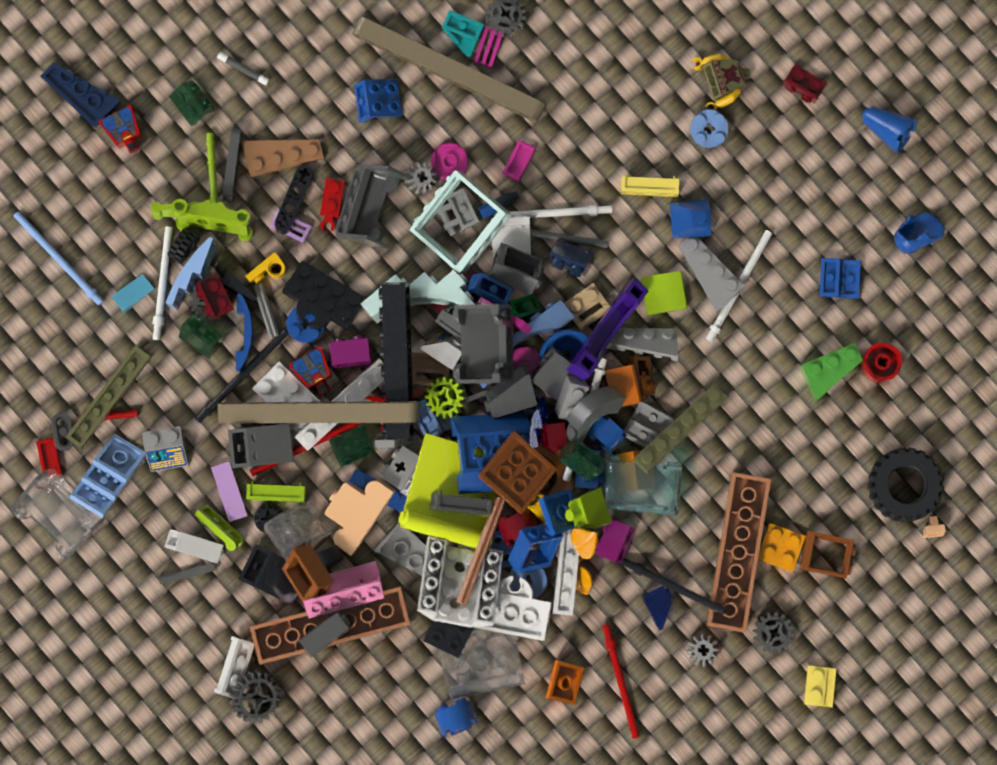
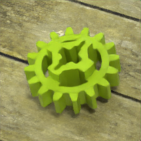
M448 376L443 377V380L442 378H437L436 382L430 383L432 388H426V391L429 392V395L425 396V399H429L426 406L432 407L430 412H436V417L442 416L443 419L449 416L455 417V413L462 412L460 407H465L462 400L467 399V397L463 396L462 393L466 390L459 388L462 383L455 384V378L450 380ZM446 385L442 390L438 389L440 386ZM449 405L454 406L452 409L446 410V408H448Z

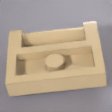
M594 283L564 303L575 317L572 321L580 332L585 331L587 326L602 317L610 307ZM598 303L601 304L602 308L583 321H580L579 316Z

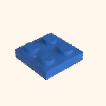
M571 489L538 499L550 536L576 528L574 522L568 521L565 516L566 511L570 509L569 502L574 500Z

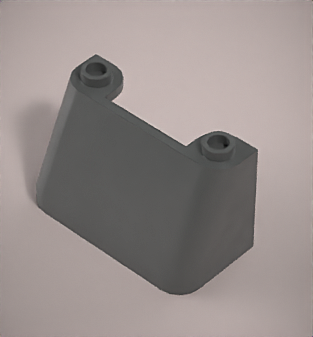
M509 304L454 305L453 320L458 325H461L462 363L458 364L457 368L454 369L456 384L512 382L514 363L513 314L511 306Z

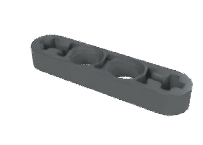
M232 128L223 201L233 202L242 129Z

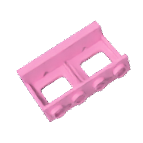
M376 561L329 573L334 582L326 594L303 600L308 618H313L383 599L382 582Z

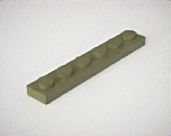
M134 346L67 434L66 439L80 449H83L150 361L151 356L137 346Z
M715 384L711 386L633 458V462L646 474L649 473L728 399V396Z

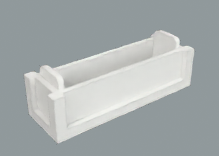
M233 636L231 637L232 642L217 689L215 688L214 690L215 693L229 697L230 693H234L231 686L237 687L238 685L235 683V680L242 681L241 675L246 673L254 648V643Z

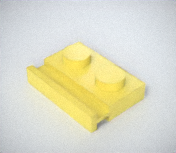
M807 665L805 705L833 708L835 668Z

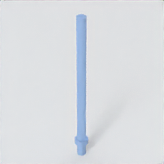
M19 211L16 212L14 218L87 293V297L89 299L92 298L98 306L101 305L104 300L97 294L98 291L95 288L93 289Z

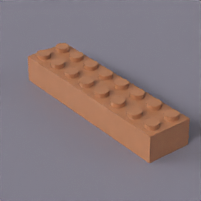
M734 472L731 474L710 598L711 601L726 607V612L722 615L709 608L706 622L708 627L746 633L771 479Z
M402 587L383 591V599L317 617L308 618L307 612L251 626L250 630L259 665L307 653L299 640L336 613L345 614L351 621L349 625L351 629L327 647L411 625Z

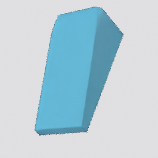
M142 274L115 293L112 298L123 312L126 313L155 288Z

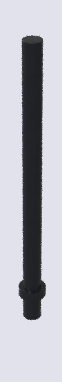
M283 329L206 407L202 408V411L195 419L201 423L207 416L210 417L217 404L221 403L289 333Z

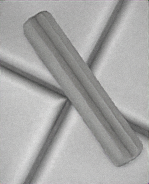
M257 283L253 285L268 335L270 338H274L279 335L264 285L263 283Z

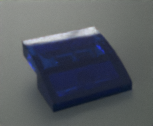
M545 397L540 398L531 420V448L539 447L542 440L540 428H543L548 416Z

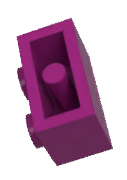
M356 336L353 337V340L347 341L344 338H340L330 343L331 360L334 369L372 364L368 338Z
M611 519L612 523L603 527L604 533L596 544L597 551L595 554L622 564L636 528Z

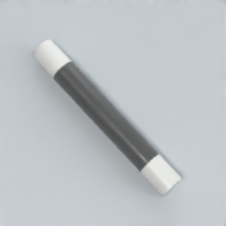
M222 52L218 54L217 58L258 82L266 86L268 85L269 78Z

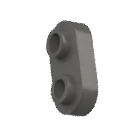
M57 413L51 420L54 444L58 450L68 451L73 446V443L66 439L67 434L72 429L71 419L66 413ZM58 420H63V421H64V425H63V426H59V425L57 424V421H58ZM63 438L66 439L67 444L62 445L60 443V440Z

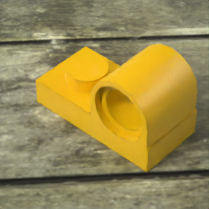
M274 252L245 277L251 284H257L265 278L264 274L266 273L273 279L279 280L284 278L287 270L279 256ZM275 265L282 267L281 272L278 274L272 273V268Z

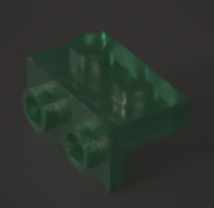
M194 81L183 82L169 96L190 126L196 125L206 114L212 113L215 110L211 105V101L204 96L199 85Z
M365 425L329 440L341 467L350 465L354 461L368 457L376 452Z

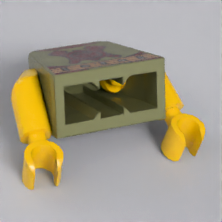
M721 54L707 56L703 60L695 57L692 60V63L700 62V65L693 67V69L700 71L703 68L712 99L717 101L716 103L709 102L705 107L713 105L715 107L714 110L734 102L740 95L741 88L745 86V80L751 77L750 70L748 68L741 69L739 61L731 60L729 57Z

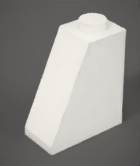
M172 529L169 531L165 548L217 564L224 553L223 545Z

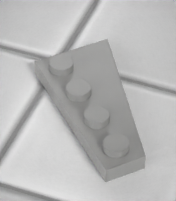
M687 237L679 244L681 252L692 268L716 313L745 288L698 237Z
M620 328L607 348L619 351L633 350L635 354L643 355V352L654 354V357L657 358L666 356L671 357L673 361H678L677 328Z
M398 523L374 551L422 576L426 545L412 532L402 528L400 523Z

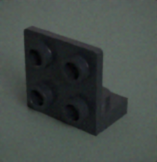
M432 620L423 641L459 658L474 627Z

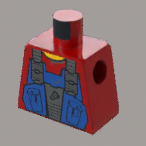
M131 105L98 121L119 149L126 146L130 154L140 149L136 140L142 137L135 111Z
M320 346L289 364V367L309 390L316 387L321 396L331 390L326 381L332 377V374Z

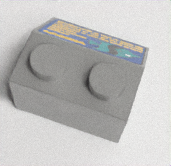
M448 331L434 333L420 348L451 370L461 361V340Z
M181 426L142 432L144 449L151 472L189 466L184 430Z

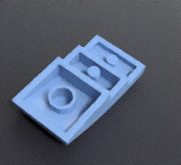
M209 237L194 252L181 270L165 302L170 308L178 310L183 294H192L197 278L205 280L217 247V243L213 238Z
M114 433L96 456L93 464L72 492L70 499L103 518L145 458V451Z

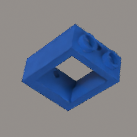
M547 524L521 529L508 558L516 574L550 567L563 536L561 533L550 536ZM541 543L538 549L530 550L531 545Z

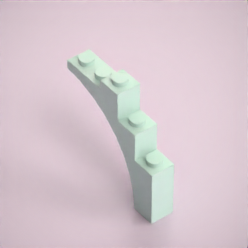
M454 270L439 282L432 275L429 277L424 272L410 284V307L421 304L447 306L449 304L451 306L475 304L472 302L474 298L466 290L468 280L462 273L458 275ZM395 274L387 282L407 281L404 278L399 279V277ZM377 289L361 305L376 323H379L383 320L379 318V308L382 307V300H379V289Z

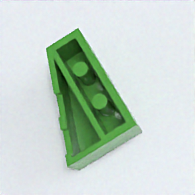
M856 343L800 366L814 402L863 361Z

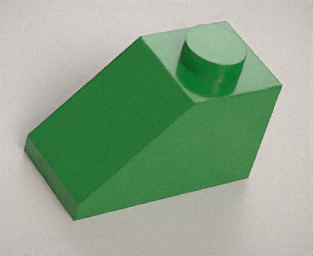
M535 294L508 302L512 308V314L521 320L542 311Z

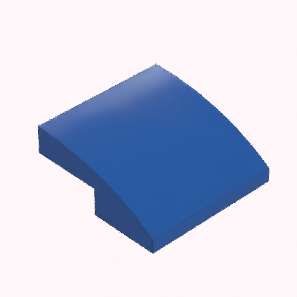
M821 258L819 296L860 299L862 261Z

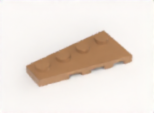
M319 139L241 141L251 178L324 159Z

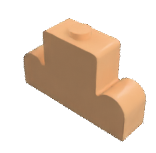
M382 480L369 482L366 485L365 492L349 481L344 483L339 491L335 490L329 498L332 502L325 511L327 517L343 527L334 534L333 540L335 545H338L340 549L351 556L355 554L396 490Z

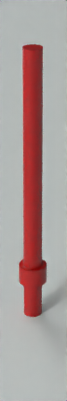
M610 624L603 625L602 628L606 639L604 641L605 647L609 650L632 739L640 737L617 654L616 639H613Z

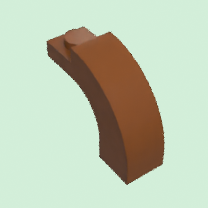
M542 442L535 443L534 449L557 468L553 474L552 484L544 496L568 489L572 491L574 472H572L570 482L562 480L568 462L566 454L562 450L550 451V448H543Z

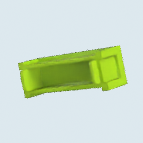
M251 481V484H247L246 500L306 503V487L302 486V483L299 486L258 485Z

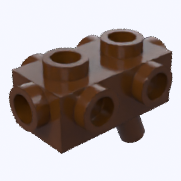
M632 354V358L626 359L627 362L624 366L634 365L641 398L646 400L649 395L655 394L656 390L651 357Z

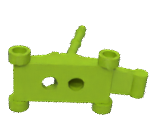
M207 133L209 200L187 203L183 199H177L171 204L154 202L151 205L152 216L156 220H160L163 217H177L176 226L180 231L185 229V227L190 229L192 226L238 234V238L241 241L248 242L253 237L252 228L248 226L250 223L249 212L244 209L238 211L228 209L222 202L218 201L214 133Z

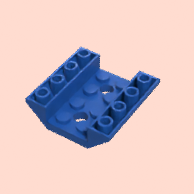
M513 412L494 419L491 414L450 418L452 437L457 436L461 474L456 475L458 494L493 492L477 475L511 432L515 431L533 448L535 447L533 428L524 412ZM476 447L481 448L483 451L481 458L476 457L474 454Z

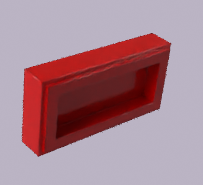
M49 438L36 441L43 478L47 479L63 475L59 450L55 447L54 439Z

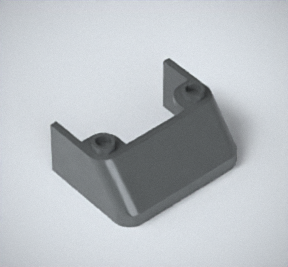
M359 164L352 174L336 227L337 236L371 247L390 249L391 245L382 242V231L376 228L386 193H392L398 188L400 179L411 180L412 176L390 166Z

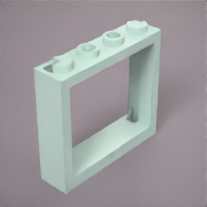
M455 170L450 176H447V182L444 186L437 189L434 199L424 206V212L414 219L415 222L410 231L459 274H466L512 214L466 174ZM463 181L493 207L497 214L462 259L458 261L426 233L424 229L459 183Z

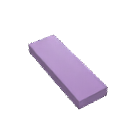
M230 462L211 467L229 522L247 517L248 514Z

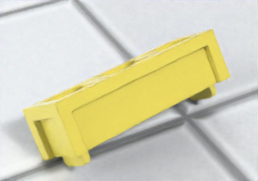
M626 174L621 179V195L678 197L679 179H675L676 176H673V179L628 177V174Z

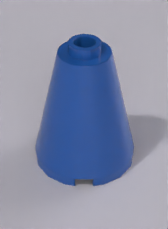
M874 106L867 107L862 114V118H864L863 123L896 153L905 147L911 138L909 137L911 131L914 132L917 125V120Z

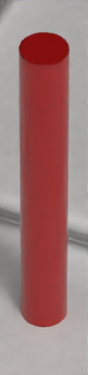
M138 409L110 412L105 420L138 417Z

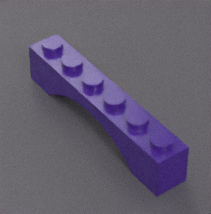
M635 278L625 284L566 370L580 381L591 376L614 335L639 306L649 290Z

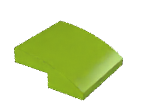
M682 271L641 278L642 285L649 290L644 297L647 315L688 309Z

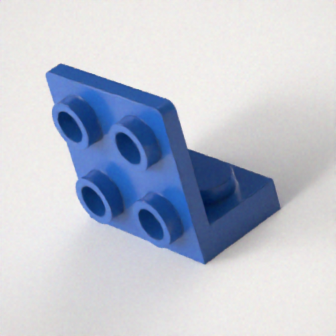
M397 79L363 80L354 85L359 122H367L375 117H401L403 115Z

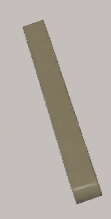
M360 17L352 33L354 37L533 122H538L545 107L543 102L364 17Z
M417 401L224 402L217 404L218 423L419 422Z

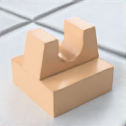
M937 516L929 517L927 520L928 526H925L923 529L924 538L943 537L946 532L945 524L939 525Z

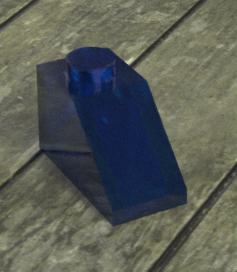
M664 586L642 596L658 631L664 627L672 604L670 599L673 598L669 588L665 589Z

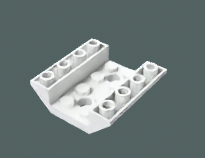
M428 536L417 611L431 620L465 627L494 625L503 551L488 548L468 604H459V608L454 609L450 606V601H457L475 551L446 546L447 540ZM461 564L464 571L457 572L454 565Z

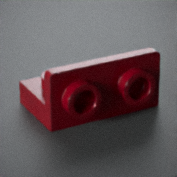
M794 64L782 85L785 86L784 88L788 92L799 94L803 101L815 104L827 83Z
M219 275L201 283H196L198 287L195 289L199 299L203 298L206 304L203 308L208 317L211 316L215 320L235 310Z

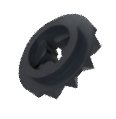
M266 503L259 506L255 512L254 522L263 533L273 534L283 527L285 514L278 505ZM268 510L271 516H278V518L272 520L271 527L268 521L261 520L267 517Z

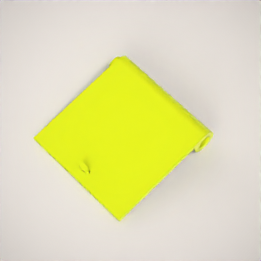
M425 433L404 510L400 513L398 521L402 528L476 549L489 515L430 509L431 494H436V491L439 490L442 491V495L481 499L482 495L487 496V500H492V505L495 498L499 495L495 491L458 494L456 475L461 474L458 443ZM475 448L474 454L476 457L481 458L483 451Z

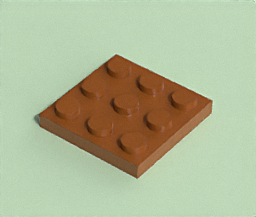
M513 431L477 477L517 512L522 514L557 468Z

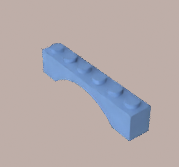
M561 300L557 303L552 301L545 307V312L542 314L538 312L530 318L532 322L528 325L532 329L528 334L516 329L517 333L513 335V347L524 339L536 334L556 333L572 322L575 317ZM479 383V384H480L481 387L484 389L485 387H487V386H488L489 384H491V383Z

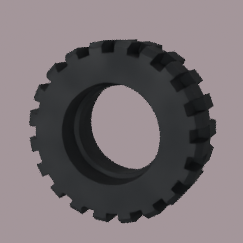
M910 447L898 448L880 457L873 465V469L868 476L869 483H867V489L870 492L869 498L874 503L873 506L876 510L882 512L881 514L884 517H889L893 521H916L928 516L929 513L936 509L937 504L940 503L942 499L941 494L944 492L942 484L944 477L940 474V466L936 465L934 459L931 456H927L926 452ZM910 467L920 474L923 480V492L916 501L901 503L891 496L888 490V479L897 468Z

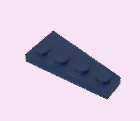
M52 63L40 76L95 129L99 125L98 121L107 117L122 102L55 63Z

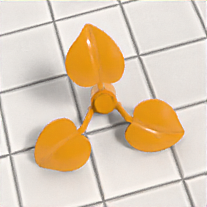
M538 521L540 525L546 524L544 521ZM576 528L572 530L570 536L575 550L580 555L576 590L588 595L592 588V577L585 567L580 566V562L593 556L596 544L599 541L598 533Z

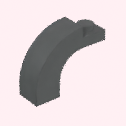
M615 386L603 387L588 394L573 408L566 419L569 422L566 429L567 438L575 446H581L592 424L606 414L618 413L626 397Z

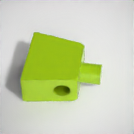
M601 488L585 493L570 501L568 504L570 509L565 513L566 519L573 521L576 528H600L612 523Z

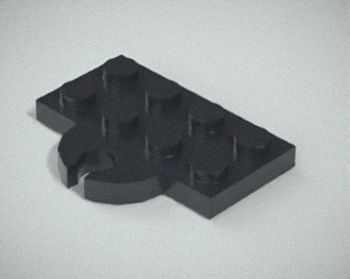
M301 261L282 290L283 294L298 302L296 305V316L301 324L305 322L306 315L311 314L315 317V320L309 324L310 329H321L332 321L348 331L363 308L361 303L367 299L304 261Z

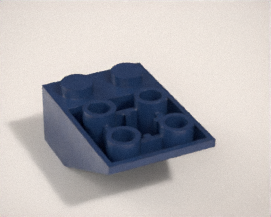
M558 239L550 253L549 263L553 264L552 267L562 271L564 268L569 270L571 275L581 277V275H586L594 252Z

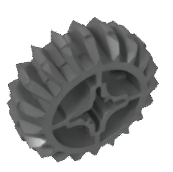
M248 671L247 676L242 674V681L235 680V683L238 684L237 687L231 686L234 693H230L229 697L234 698V700H231L229 703L230 705H235L232 711L238 712L237 717H243L244 722L250 720L252 724H255L256 720L262 723L263 718L269 720V713L275 714L273 708H279L276 701L281 700V697L276 696L281 692L280 689H275L278 683L273 682L274 678L272 676L267 677L265 672L261 674L260 671H255L253 674V672ZM261 682L266 686L268 695L262 693ZM251 684L249 691L244 692L246 687ZM255 694H257L258 696H261V697H257V699H255V700H253L252 698H249V697H253V695H255ZM242 699L248 701L250 712L244 708ZM266 702L265 706L260 710V705Z

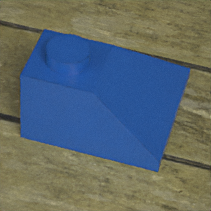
M708 200L670 202L673 238L711 236L712 223Z

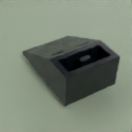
M255 544L238 579L290 605H293L298 595L282 570L286 559Z

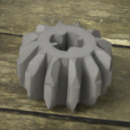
M416 162L415 167L409 166L410 172H406V174L412 177L411 180H405V183H411V186L408 188L409 190L415 187V194H418L420 189L423 194H426L427 189L430 191L433 189L431 184L437 183L435 179H432V177L437 176V173H431L430 171L433 167L430 166L427 169L426 162H423L422 165ZM420 174H422V178L424 179L422 182H419L420 178L417 177Z
M700 634L701 641L694 636L693 640L696 643L688 642V645L692 646L693 649H687L686 652H693L694 655L690 656L689 660H693L696 657L695 665H698L700 660H702V667H706V660L710 665L713 664L711 656L718 659V656L713 654V651H720V648H713L718 642L715 640L710 643L711 635H708L706 641H704V634ZM700 645L708 648V653L705 652V656L698 652V648H701Z

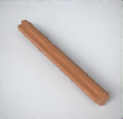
M499 496L493 502L491 516L487 518L459 592L457 603L461 605L468 604L499 522L498 520L506 501Z

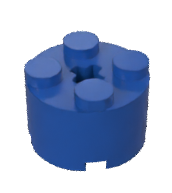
M605 415L596 420L586 434L593 441H596V444L608 454L613 452L627 436L617 424Z
M466 698L456 700L453 706L448 707V705L437 708V713L434 715L443 737H447L446 733L449 732L452 736L472 728L471 723L473 722L476 725L479 724L472 703L467 701Z

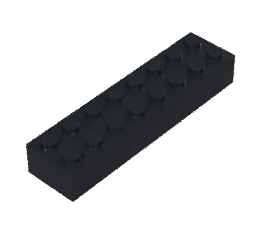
M386 282L379 288V300H382V307L379 308V318L383 319V327H380V338H383L380 355L381 358H384V365L381 366V377H384L385 380L381 389L382 396H385V401H413L410 282ZM414 422L383 423V435H386V440H409L414 436Z

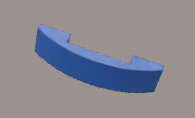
M237 294V314L244 315V351H236V371L241 372L245 368L252 351L254 327L246 300L242 294Z

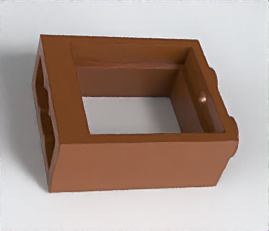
M811 531L806 532L799 570L844 579L847 578V575H851L852 564H850V558L854 556L856 545L853 544L854 540ZM814 539L846 544L841 572L809 566Z
M310 543L304 546H296L282 568L302 602L303 600L325 595L334 582Z

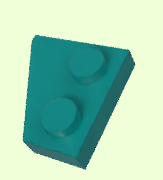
M449 10L442 30L465 56L471 59L484 24Z

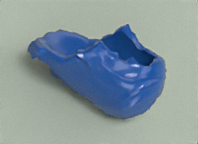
M927 212L916 216L911 214L908 215L906 221L897 229L894 234V241L897 248L904 254L915 253L917 250L945 235V228L933 214Z

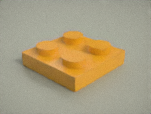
M769 523L760 546L758 560L793 572L806 536Z

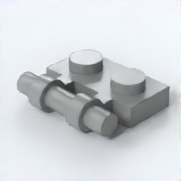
M463 188L453 192L447 199L449 203L442 205L437 212L444 222L443 227L445 231H448L450 237L457 234L454 228L457 225H460L462 231L480 223ZM452 209L456 219L451 220L447 211Z

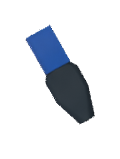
M517 192L503 194L495 200L504 208H507L519 198ZM488 203L478 207L483 219L497 213Z

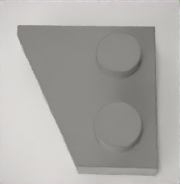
M416 435L409 440H386V436H379L375 440V448H380V451H391L395 447L416 443Z

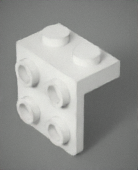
M515 214L514 217H510L492 240L493 258L501 242L531 254L530 217H526V214Z

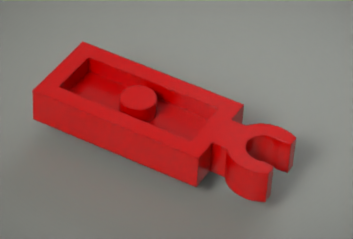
M326 178L320 216L325 217L320 224L322 230H324V226L327 223L331 224V231L335 230L333 219H339L345 187V181Z

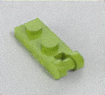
M208 504L198 509L194 514L202 524L213 531L215 536L226 543V548L229 551H234L245 542L244 537Z

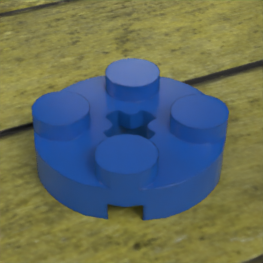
M296 307L292 309L287 317V330L290 336L299 343H312L324 332L325 327L310 329L307 326V329H303L296 316ZM308 314L305 316V319H308L310 323L315 320V317Z

